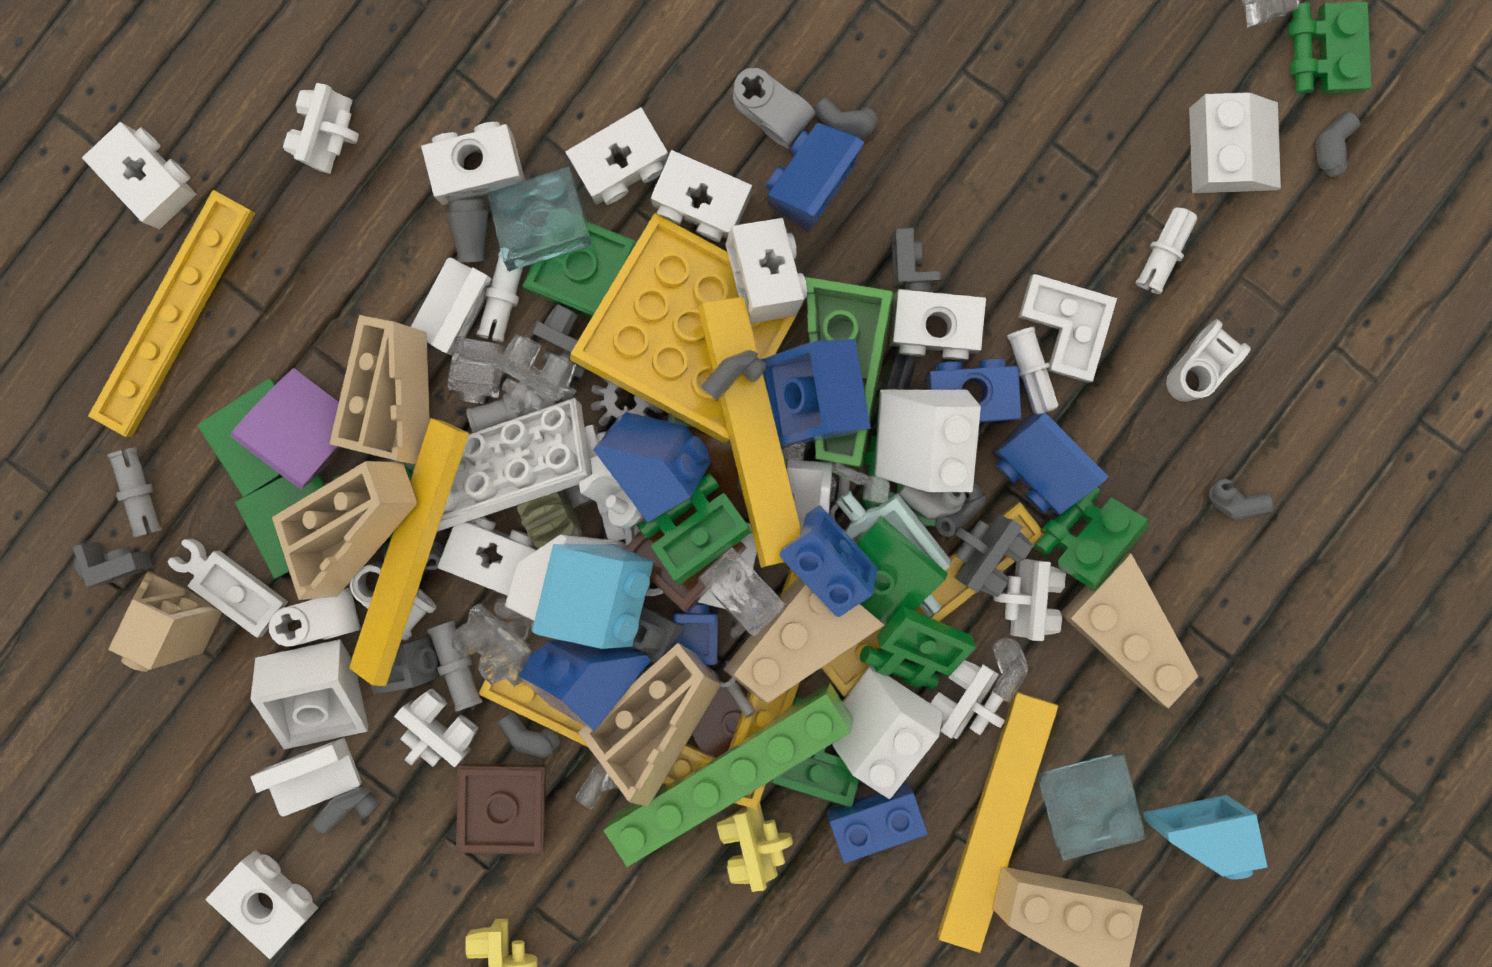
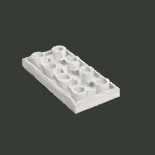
M573 398L469 434L437 531L579 485L581 480L591 475L581 404Z

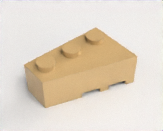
M359 315L329 444L395 461L416 464L430 422L427 332L393 321Z
M365 461L272 517L299 600L338 597L417 505L403 462Z
M1126 553L1095 591L1085 586L1061 611V615L1143 692L1153 701L1166 708H1169L1198 677L1131 553Z
M147 571L108 650L122 656L121 662L126 666L144 672L203 654L222 612L200 595L153 572Z
M797 576L723 670L757 698L769 703L883 627L884 624L860 604L840 617L835 616Z
M677 643L629 687L595 731L584 726L578 734L630 803L649 807L721 684L695 652Z
M1001 867L992 909L1008 926L1079 967H1130L1143 905L1122 889Z

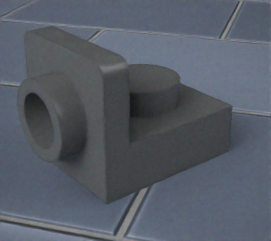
M914 228L896 229L891 235L893 288L904 287V290L931 292L930 286H936L942 280L941 271L916 272L915 267H919L922 264L921 241L914 240Z
M99 542L80 543L73 546L76 556L74 558V567L78 576L85 581L86 587L108 585L154 568L149 552L132 553L130 547H125L104 554Z
M429 636L399 645L386 686L371 685L373 695L413 688L439 678L437 656Z

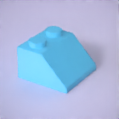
M553 544L532 632L540 636L600 649L632 647L639 628V619L645 595L649 588L654 561L617 545Z
M1228 795L1143 812L1144 820L1164 838L1223 877L1226 876L1228 879H1244L1252 876L1253 870L1267 868L1257 815Z

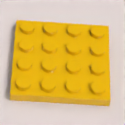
M654 213L570 354L572 362L724 444H727L730 438L720 399L718 401L701 387L713 372L698 307L704 302L739 297L728 253ZM796 316L751 323L760 360L777 353Z

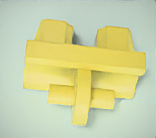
M759 802L757 810L743 806L739 811L727 815L717 822L719 837L723 844L740 841L743 853L742 855L732 856L728 860L727 870L730 882L732 884H750L752 892L765 890L767 888L766 883L778 876L776 866L785 863L782 850L793 844L790 833H778L775 820L764 821Z
M495 919L491 927L470 930L466 936L467 958H488L489 967H537V956L525 953V942L522 940L512 942V954L509 955L508 919Z

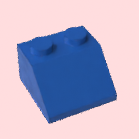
M820 123L815 125L811 133L803 130L790 149V153L795 155L786 169L779 166L765 186L770 191L767 204L810 233L857 164L864 141L856 136Z
M855 339L813 341L761 359L766 363L767 367L763 377L781 447L840 437L871 429Z
M628 412L619 416L593 449L647 523L690 498L712 462L704 442L699 437L693 436L687 426Z
M1045 412L1028 416L991 452L999 460L995 463V467L1012 483L1018 479L1029 490L1025 497L1043 514L1047 510L1053 514L1063 513L1109 477Z
M563 640L546 641L540 649L536 650L529 657L526 666L518 676L548 705L595 731L651 660L646 655L629 647L600 649Z

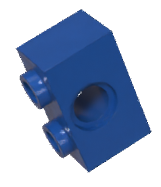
M1005 359L979 361V368L962 369V362L936 363V371H930L925 374L926 390H962V386L967 380L977 382L982 389V398L978 402L981 406L979 423L1021 419L1018 366L1006 367Z
M908 782L902 783L891 799L876 792L854 800L852 808L839 805L827 809L829 821L844 863L928 835L914 793Z

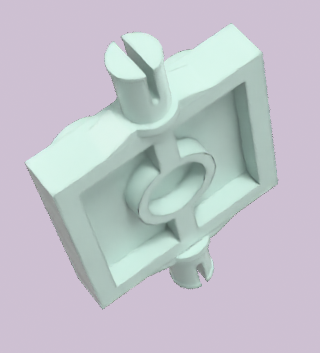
M851 491L846 492L845 495H842L836 501V504L841 507L851 520L848 528L844 531L854 542L881 515L944 570L950 567V558L898 493L880 506L866 511ZM930 594L919 607L925 613V616L930 617L932 613L935 614L941 608V604Z

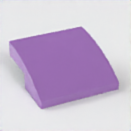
M293 368L249 411L232 431L230 437L302 490L329 465L333 454L341 448L329 444L339 402Z

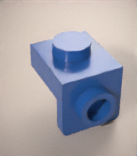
M696 603L688 613L683 610H675L673 622L683 626V630L674 640V646L679 643L695 652L704 664L717 665L718 611H709V605L703 603Z

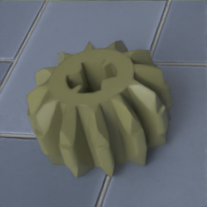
M564 490L519 504L517 507V511L522 519L521 523L525 526L528 536L531 537L535 547L538 549L560 534L582 537L581 522L577 517V511L572 509Z

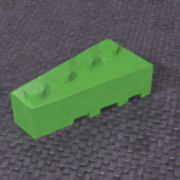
M805 277L810 342L856 340L871 425L894 302L893 291ZM869 429L840 437L815 441L816 459L822 462H831L833 464L862 469Z

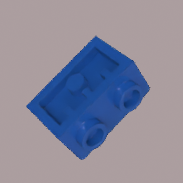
M818 505L806 514L800 536L781 549L780 558L835 616L840 617L873 595L878 567L822 506Z

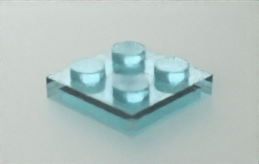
M570 167L487 193L503 262L508 271L592 245L575 179Z
M1121 752L1038 773L1057 851L1062 861L1146 839L1125 755Z

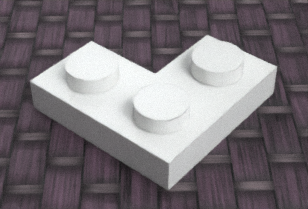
M1033 274L1030 276L1018 318L1059 329L1050 360V367L1047 371L1087 383L1093 382L1117 298Z

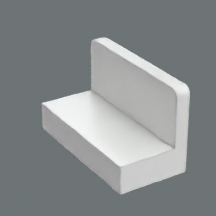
M448 258L411 327L427 332V342L455 357L486 300L484 292L487 287H491L493 279L473 267L471 269L453 258Z
M788 460L787 474L791 491L795 495L794 503L802 530L806 514L818 505H821L828 514L830 513L832 463Z
M345 737L266 767L250 776L256 793L268 788L270 789L281 816L289 815L358 788L362 784Z

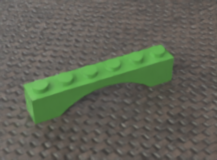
M828 683L792 705L763 728L719 757L688 775L660 788L649 807L632 803L615 813L603 831L626 867L846 736L851 732L853 718L831 683Z

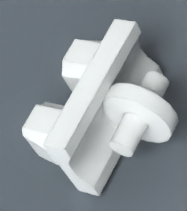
M316 83L314 90H301L297 98L296 108L297 113L305 116L306 119L302 131L292 129L290 132H287L283 145L284 150L294 155V159L320 172L330 174L336 155H340L343 142L357 144L359 134L348 129L352 115L349 111L353 100L335 92L330 86Z
M596 455L591 458V475L579 482L580 493L608 507L609 521L618 528L627 529L637 522H641L644 517L599 457Z
M1024 559L1020 563L1016 562L1015 576H1008L1007 592H1002L998 597L994 596V601L1006 603L1005 619L1011 620L1010 635L1028 638L1033 641H1044V635L1055 634L1061 631L1062 615L1060 610L1047 608L1048 592L1061 593L1065 588V571L1050 566L1051 562Z
M964 660L948 677L966 689L958 704L940 692L930 703L943 712L941 722L943 727L940 731L950 738L958 739L975 712L978 715L970 726V729L975 733L981 735L989 722L1001 728L1005 720L995 712L1004 699L992 692L985 705L981 704L999 674L985 665H982L980 668Z
M429 689L415 701L412 700L404 705L394 716L408 728L400 738L401 741L412 749L405 761L412 766L421 756L434 767L442 756L453 767H456L470 752L471 748L468 746L479 728L463 715L458 716L448 729L435 718L448 703L434 689Z

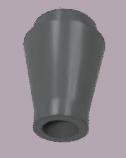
M484 200L449 201V212L445 214L456 246L459 263L485 261L484 249L489 210H484Z

